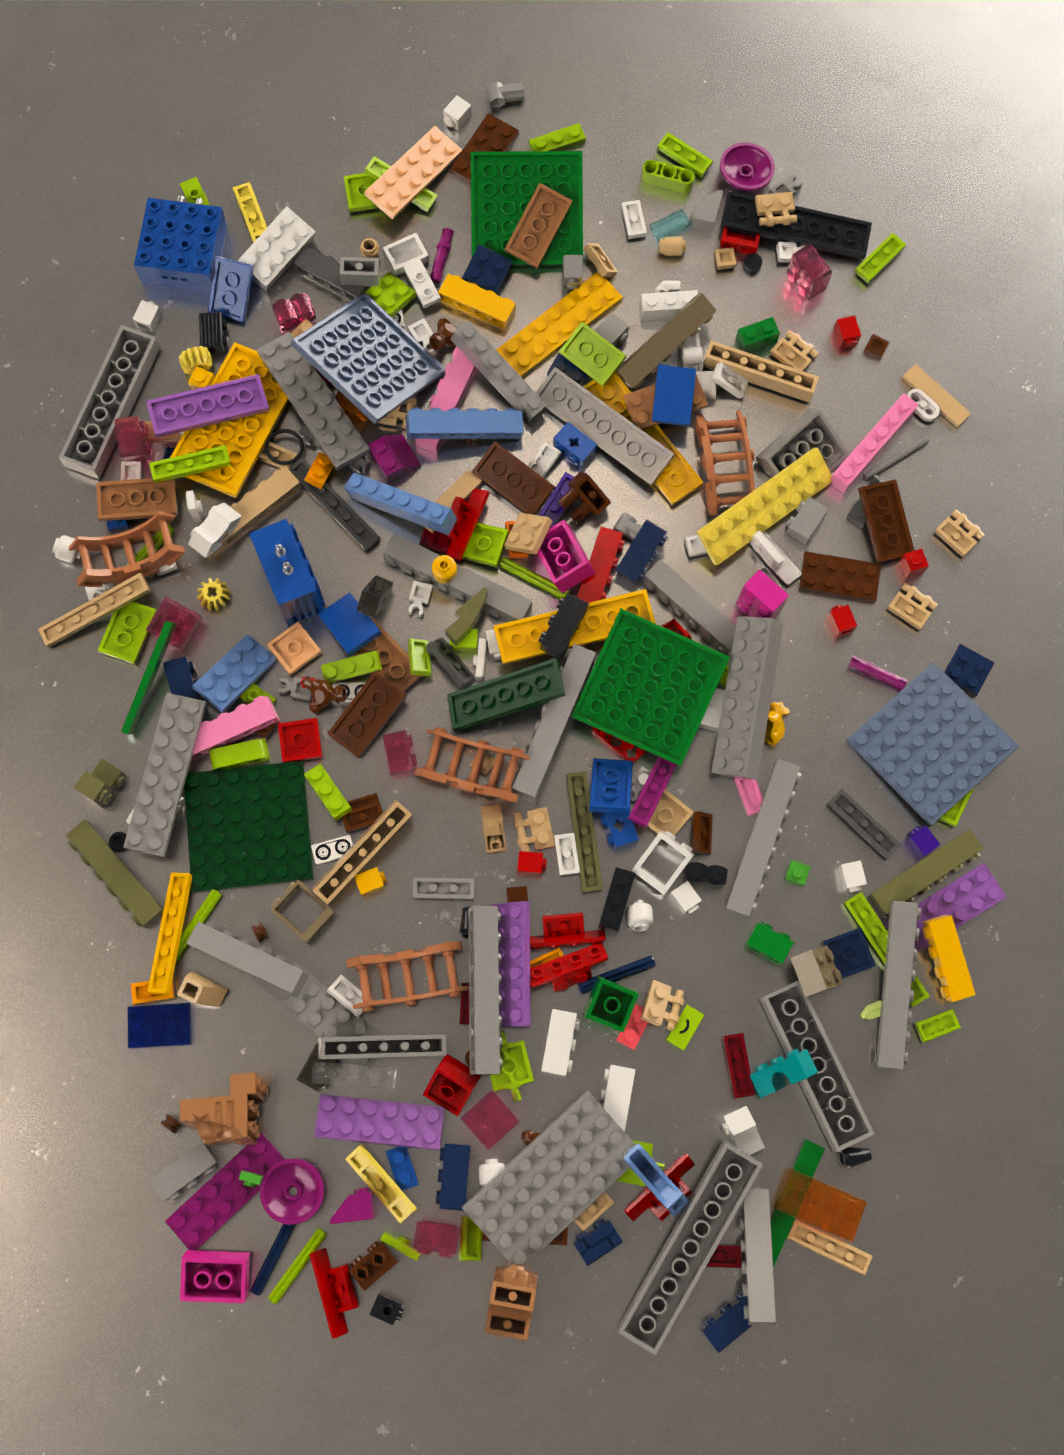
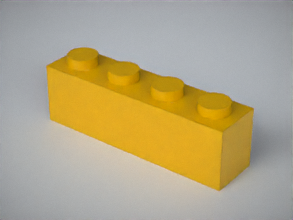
M447 274L438 291L441 302L503 330L507 329L516 312V303L511 299L502 298L491 290H484L475 283L466 282L458 275Z
M942 915L923 921L924 927L922 932L924 937L928 939L930 946L928 947L930 957L934 959L936 966L934 967L936 977L940 979L942 997L947 1001L955 1002L976 995L952 915Z

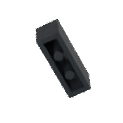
M567 593L565 598L561 597L556 607L559 609L557 614H552L548 621L549 629L547 632L543 631L538 642L541 643L540 650L561 660L588 610L589 603Z
M618 867L615 868L598 929L618 934L635 872Z

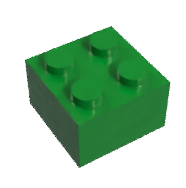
M598 976L583 1015L586 1018L624 1032L639 993Z

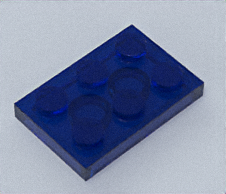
M191 1003L128 1007V1049L192 1045Z

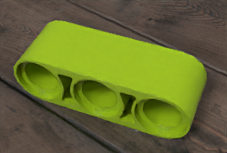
M647 160L643 164L641 178L646 184L680 193H689L693 188L695 175L686 168L656 160Z
M263 738L219 747L209 751L213 771L243 767L270 759L266 739Z

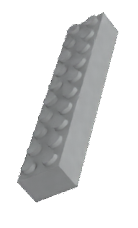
M723 1140L689 1203L618 1325V1333L656 1356L760 1172L763 1164L759 1160Z

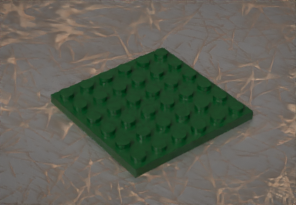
M304 761L187 773L184 791L192 893L208 892L213 889L218 891L290 883L297 880H314Z

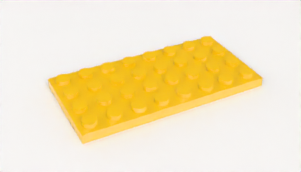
M234 342L211 385L259 374L269 411L184 431L170 456L172 458L226 445L231 466L184 477L234 498H237L267 439L289 401L257 354V351Z

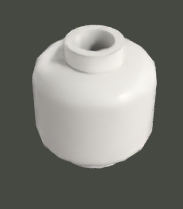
M66 535L56 538L52 552L55 553L57 559L68 563H73L76 558L80 559L79 551L69 550V546L75 538Z
M635 900L627 907L628 926L637 932L648 930L654 922L651 905L643 900Z
M498 1159L485 1160V1164L479 1166L480 1185L483 1187L505 1165L498 1163Z

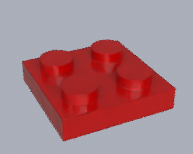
M317 718L278 723L283 763L323 758Z

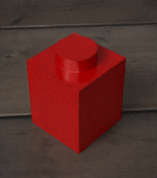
M855 315L836 320L834 331L840 348L845 346L850 348L858 344L861 332Z
M922 548L905 553L899 560L906 579L923 574L929 567Z
M837 605L831 608L827 616L836 638L853 632L858 626L849 605L843 607L842 605Z
M519 851L517 874L541 876L542 871H546L547 859L543 858V853Z

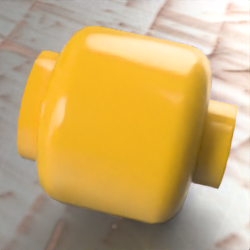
M441 555L434 559L431 567L434 579L444 584L453 581L457 575L455 560L448 555Z

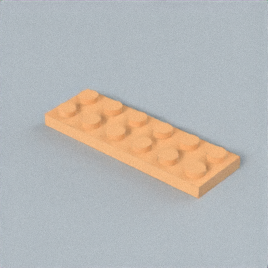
M434 126L365 191L364 195L391 219H394L460 155L462 149Z

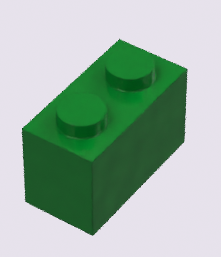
M770 317L739 328L735 339L740 350L750 353L777 343L780 331L774 318Z
M765 922L761 924L756 923L744 946L772 962L782 965L794 944L790 940L791 937L783 932L777 933L773 931V927Z

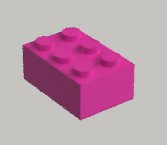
M562 520L548 530L538 554L554 585L564 593L596 572L575 533L565 520Z
M759 569L743 585L736 604L742 613H747L751 617L775 619L780 614L789 595Z
M186 1250L181 1258L180 1301L245 1303L249 1296L250 1252Z

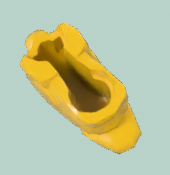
M783 702L770 703L764 742H768L772 747L777 745L785 732L782 717L789 714V709L784 707Z

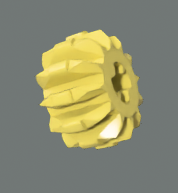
M202 346L187 348L179 356L182 370L189 375H192L196 366L209 370L213 365L210 352Z
M209 578V583L202 582L203 588H197L199 593L197 599L201 601V606H207L209 611L213 607H215L216 611H219L220 605L226 607L224 601H230L228 594L231 591L229 588H226V582L220 583L219 578H216L213 582ZM214 592L215 594L217 593V595H216L215 597H213V595H211V593Z

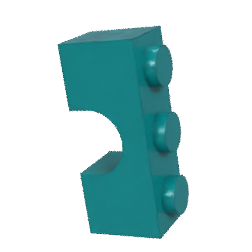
M795 1049L787 1053V1058L785 1059L779 1056L771 1060L772 1065L768 1066L767 1063L755 1067L756 1072L750 1074V1077L760 1098L787 1086L783 1079V1073L788 1077L791 1085L818 1073L807 1049L801 1052Z

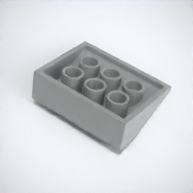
M810 409L756 456L755 459L763 471L772 478L812 448L819 449L830 472L846 459L850 453L821 410Z

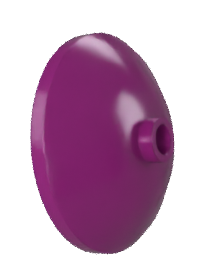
M742 142L734 144L725 150L720 160V171L725 181L734 188L743 191H756L770 183L775 172V163L770 153L763 147L754 143Z
M286 1159L273 1165L266 1172L260 1186V1200L266 1213L275 1221L288 1225L299 1224L310 1219L320 1208L324 1197V1184L319 1172L310 1163L300 1159ZM293 1187L297 1189L295 1196L290 1194V1189Z

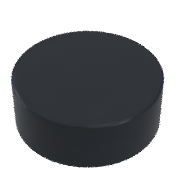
M756 253L746 255L743 262L744 269L750 273L758 272L762 266L761 256Z
M124 832L112 834L109 839L111 849L118 853L128 850L123 847L127 834Z

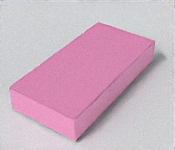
M734 778L748 816L758 813L760 804L762 805L763 796L757 781Z

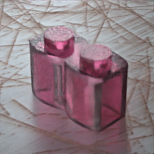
M296 293L292 298L279 299L272 305L281 331L291 329L301 324L305 319L309 322L316 319L315 310L307 293Z
M406 730L383 735L391 776L415 771L414 766L417 765L415 754H411L410 747L413 746L411 734L407 735Z

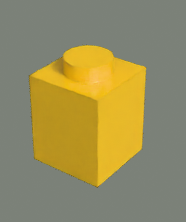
M196 366L188 380L190 389L194 390L210 386L215 376L213 373Z
M377 867L354 876L362 897L385 889L383 883L387 882L384 872H379Z

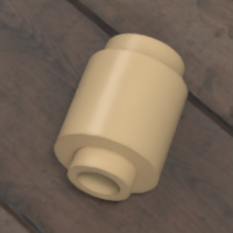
M682 236L659 239V254H664V256H682V252H686V240H683Z
M372 238L363 240L360 245L361 257L380 259L378 243Z

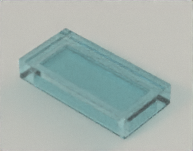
M683 209L650 224V229L658 242L659 239L670 237L691 227V222Z

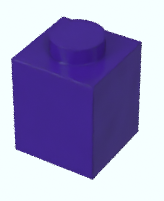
M926 825L921 829L919 826L909 832L910 837L906 839L920 859L941 845Z

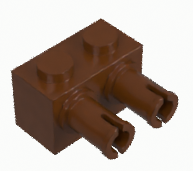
M582 471L567 484L570 487L569 491L557 501L564 510H567L577 499L581 500V505L569 515L576 524H579L589 513L599 515L612 503L593 479Z
M377 1241L366 1249L369 1253L364 1258L359 1255L350 1263L352 1268L349 1272L364 1291L399 1262L384 1242L380 1244Z

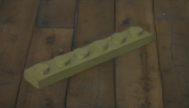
M586 771L567 773L582 893L601 891L603 886L592 812H589L590 794Z

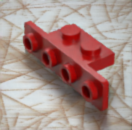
M473 489L468 502L461 497L455 496L451 509L457 517V521L449 535H446L451 539V542L445 554L452 557L455 561H461L489 496L487 490Z
M583 912L542 916L544 935L530 936V949L535 950L542 946L556 948L564 944L577 946L585 942L596 944L605 941L606 935L604 930L584 931Z
M602 942L530 968L531 987L535 988L551 982L552 988L556 992L592 978L590 967L609 959Z
M687 1154L678 1158L674 1165L664 1172L686 1198L692 1194V1191L680 1178L695 1165ZM648 1187L624 1211L632 1221H635L648 1208L661 1222L670 1214Z
M323 1248L311 1252L309 1255L332 1339L348 1333L343 1312L358 1308L359 1306L347 1264L331 1269L327 1250Z

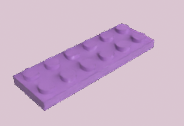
M259 374L146 401L156 438L269 411Z
M985 863L918 903V908H921V918L916 923V928H919L918 941L915 940L914 949H917V953L929 946L928 939L924 937L922 932L924 927L923 921L942 915H952L955 928H958L1007 897ZM889 922L886 923V924H884V927L886 928L887 931H888Z
M530 902L491 904V906H498V912L501 915L500 924H498V932L501 934V942L498 945V953L501 954V964L499 965V973L501 974L499 994L502 997V1003L499 1007V1015L502 1017L501 1028L531 1026Z
M320 1094L314 1137L440 1151L445 1107Z

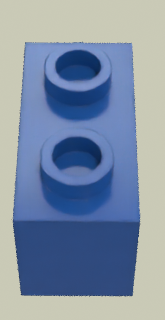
M569 422L553 438V446L561 451L562 454H565L572 464L579 465L581 468L597 452V444Z
M602 812L603 815L600 816L603 827L608 829L609 834L606 836L610 846L617 850L638 843L639 838L634 824L628 820L630 814ZM617 822L619 825H623L621 831L618 828L614 829Z

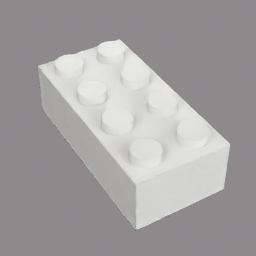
M286 206L238 261L254 265L252 280L267 292L297 259L305 245L309 246L315 239L316 231Z

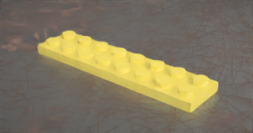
M812 448L697 531L714 565L720 564L752 541L753 535L759 530L763 533L796 509L801 501L805 502L808 497L811 498L832 482V475L818 448Z

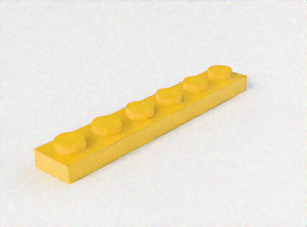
M171 872L147 990L150 994L170 995L192 882V875L190 873Z

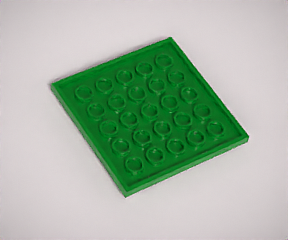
M582 151L471 152L472 257L480 244L511 260V266H531L505 252L504 249L539 183L572 200V204L539 266H562L564 255H583Z
M620 608L571 717L681 767L730 657Z

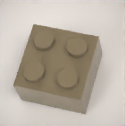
M828 946L815 948L791 957L805 997L842 985L841 973L835 967L833 962L834 956L832 951L828 949Z

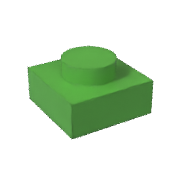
M791 860L784 880L805 886L811 866Z
M244 1170L241 1171L239 1180L244 1181L243 1185L256 1188V1185H261L264 1176Z

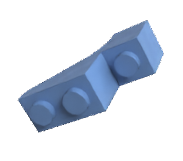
M639 1143L628 1150L623 1159L635 1175L654 1194L657 1200L675 1217L689 1203L685 1195L666 1176Z

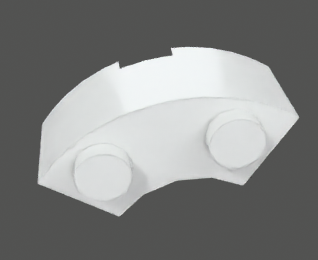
M226 503L213 506L205 521L199 527H195L192 530L188 545L205 558L209 557L222 546L219 542L225 535L232 534L242 516Z
M747 1106L724 1116L725 1123L722 1124L726 1135H730L735 1147L752 1157L765 1150L756 1123Z

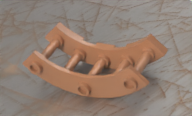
M736 410V419L708 422V420L704 419L703 414L695 415V433L699 446H703V470L706 471L707 479L709 480L708 483H705L706 508L710 516L717 515V508H720V505L736 504L747 496L720 498L716 494V486H719V484L747 481L748 495L755 490L752 465L754 450L750 449L746 430V416H742L740 410ZM736 427L738 433L708 434L711 429ZM741 440L743 452L712 453L711 445L713 443ZM745 460L746 473L718 476L714 472V464L716 462Z
M158 511L143 524L115 535L103 537L77 536L69 546L70 551L76 550L80 552L84 571L76 579L77 585L82 587H103L104 583L114 582L116 586L138 573H142L146 578L158 573L160 567L166 564L168 566L172 565L185 554L184 546L174 545L170 536L168 524L176 518L175 514ZM161 530L165 546L156 552L152 535ZM145 540L149 557L136 563L131 544ZM124 547L128 565L114 568L110 550ZM102 551L106 569H92L88 552Z
M435 727V730H427L428 734L435 736L427 764L423 768L416 767L414 775L445 784L449 781L451 782L450 786L492 798L498 797L509 802H517L518 795L512 793L511 785L519 758L526 760L530 758V756L523 754L524 750L512 747V750L489 746V742L478 739V742L466 740L447 734V730ZM443 738L457 742L448 772H445V775L435 772L436 768H434ZM464 745L478 748L470 776L466 781L456 778V770ZM485 751L497 753L489 783H486V786L479 785L477 777ZM510 756L511 760L504 784L500 789H497L498 786L496 784L504 757Z
M462 941L445 942L428 946L418 951L412 949L395 952L393 955L383 956V954L347 959V968L356 967V971L359 972L363 1003L353 1005V1009L362 1008V1012L375 1010L374 1007L400 1003L412 1006L417 1005L419 1000L449 995L450 998L462 996L461 992L468 991L469 986L458 987L453 956L455 951L463 949ZM443 954V957L446 958L450 988L438 991L433 960H435L434 956ZM422 958L426 965L430 993L415 995L410 964H412V960ZM399 962L402 965L407 997L392 999L387 967H389L390 963ZM376 965L380 973L383 1000L371 1001L367 969H369L368 966Z

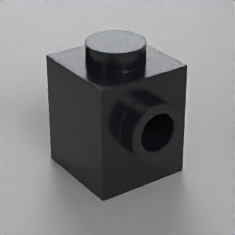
M380 1292L369 1315L393 1325L395 1320L399 1322L403 1315L404 1309L401 1308L403 1303Z

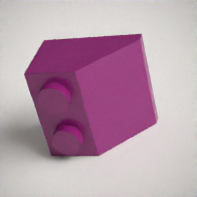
M403 434L386 435L368 444L370 448L369 454L387 484L421 467Z
M368 1187L355 1189L354 1194L348 1195L332 1216L330 1224L375 1218L374 1192H368Z

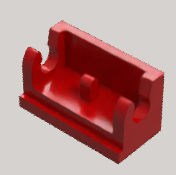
M724 227L719 249L734 247V253L743 255L756 253L760 234L754 237L730 232Z

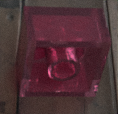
M810 243L792 254L786 273L789 280L798 287L799 293L809 301L826 290L832 270Z
M138 416L114 419L120 458L126 462L151 460L150 455L153 454V450L147 438L150 435L149 425L145 424V421Z
M165 596L147 626L146 631L158 638L165 621L176 623L169 644L184 652L203 618L196 612Z
M493 1090L461 1117V1120L487 1150L491 1149L520 1122Z
M418 1220L413 1248L418 1249L417 1253L430 1255L431 1251L439 1252L438 1256L451 1258L452 1254L456 1255L461 1226Z

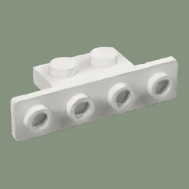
M759 530L753 535L752 541L749 543L787 586L802 575L766 531L762 533Z

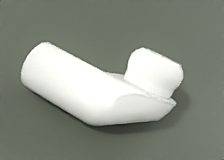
M662 281L657 286L655 293L680 290V281Z

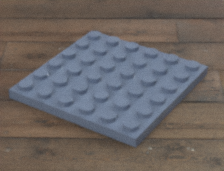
M363 293L294 338L290 344L374 424L442 376L446 369L366 293Z
M934 662L847 739V742L930 826L936 823L1019 747Z

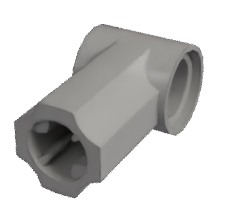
M493 82L487 86L489 103L492 107H501L506 102L524 100V87L522 83L503 85L500 82Z
M622 513L613 530L623 533L622 538L634 540L642 525L630 514Z

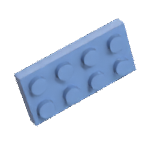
M247 634L193 684V689L223 713L277 661V658Z

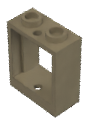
M297 880L287 886L285 889L287 892L282 898L279 896L274 900L270 910L309 945L336 914L302 882ZM300 890L324 910L304 933L281 913V910Z

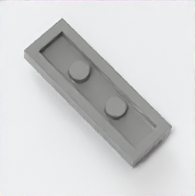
M414 877L413 899L474 900V879Z

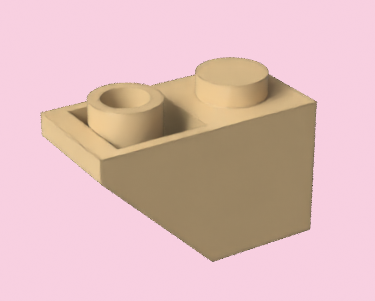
M500 804L480 807L486 852L506 851Z
M191 971L185 976L177 995L194 1004L220 1007L228 988Z

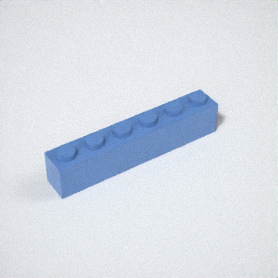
M413 408L408 410L405 416L407 439H520L524 433L522 411H516L515 408H508L505 411H498L496 408H489L486 411H479L477 408H470L467 411H460L459 408H451L448 411H441L440 408H432L430 410Z
M354 472L344 488L351 499L446 535H449L457 521V517L449 507Z

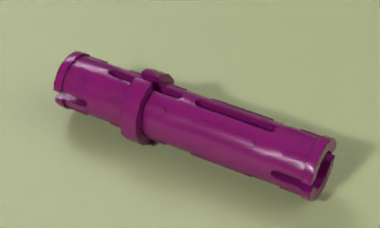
M450 228L442 229L440 241L436 246L437 253L430 279L434 284L441 283L447 255L451 251L450 245L454 231Z
M854 655L848 667L864 673V676L873 677L900 691L905 688L908 681L875 666L871 661L866 662Z

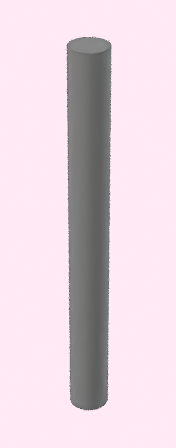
M922 437L863 474L864 479L869 480L875 474L877 475L929 443L928 437Z

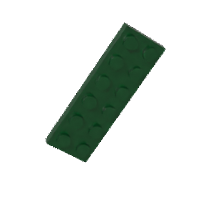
M557 658L550 659L447 694L452 729L455 732L563 697L565 696L559 661Z

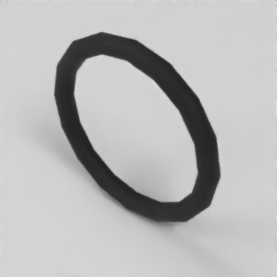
M280 429L273 432L267 439L265 452L274 463L289 465L301 458L304 452V442L295 431ZM289 433L299 440L300 451L294 459L280 461L270 454L269 443L275 435Z

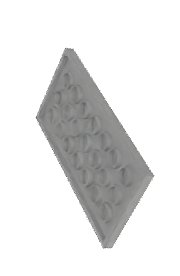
M587 1090L461 1207L512 1265L525 1267L630 1168L623 1157L636 1144Z

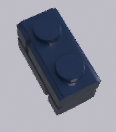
M602 1218L592 1225L594 1227L593 1230L588 1233L584 1230L575 1236L577 1241L573 1244L587 1266L623 1243L609 1219L604 1221Z

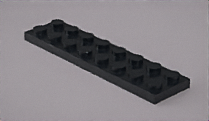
M732 191L727 192L720 228L724 229L726 227L728 230L755 236L760 234V237L782 242H793L796 245H804L809 248L859 259H865L872 226L871 222L795 206L794 212L789 214L797 215V222L790 223V225L774 224L772 227L760 226L759 218H765V215L757 216L755 197ZM772 214L773 217L781 216V214Z

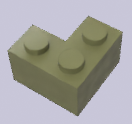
M101 759L91 774L87 771L84 772L74 788L103 808L112 801V794L123 785L126 775L120 769Z

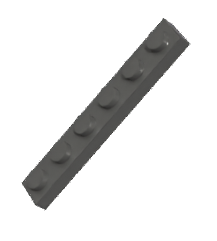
M303 458L299 459L289 468L291 473L298 479L301 486L365 551L369 550L380 540V536L327 482H325L322 489L305 482L304 479L311 466Z

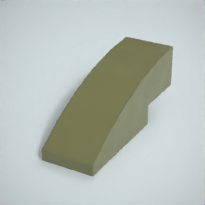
M486 587L455 611L457 620L445 629L446 636L455 646L466 638L479 620L488 597V589Z

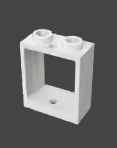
M668 830L666 832H659L632 869V872H635L636 875L663 895L666 894L694 856L691 852L693 849L684 842L682 844L678 843L675 840L676 836ZM661 839L686 857L667 883L642 866Z

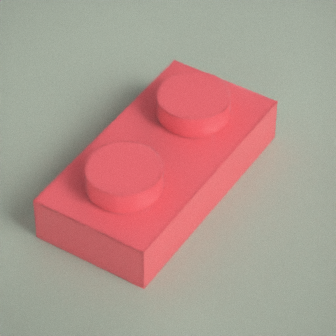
M636 1003L625 1031H620L616 1041L635 1050L648 1022L640 1019L643 1007Z

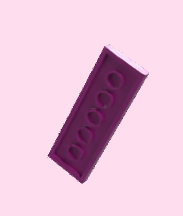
M260 1132V1137L257 1138V1145H246L167 1218L165 1223L189 1250L196 1251L260 1192L261 1185H256V1188L243 1185L244 1181L239 1180L241 1171L245 1170L265 1176L266 1172L273 1165L286 1159L265 1135Z

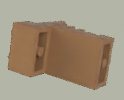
M256 1072L230 1074V1096L180 1100V1122L189 1129H197L199 1138L207 1146L219 1142L225 1144L235 1142L237 1145H257V1138L260 1137V1128L257 1125L260 1108L257 1103L265 1102V1096L268 1095L267 1083Z
M514 1264L510 1268L496 1267L484 1335L527 1342L538 1275L525 1271L524 1266Z

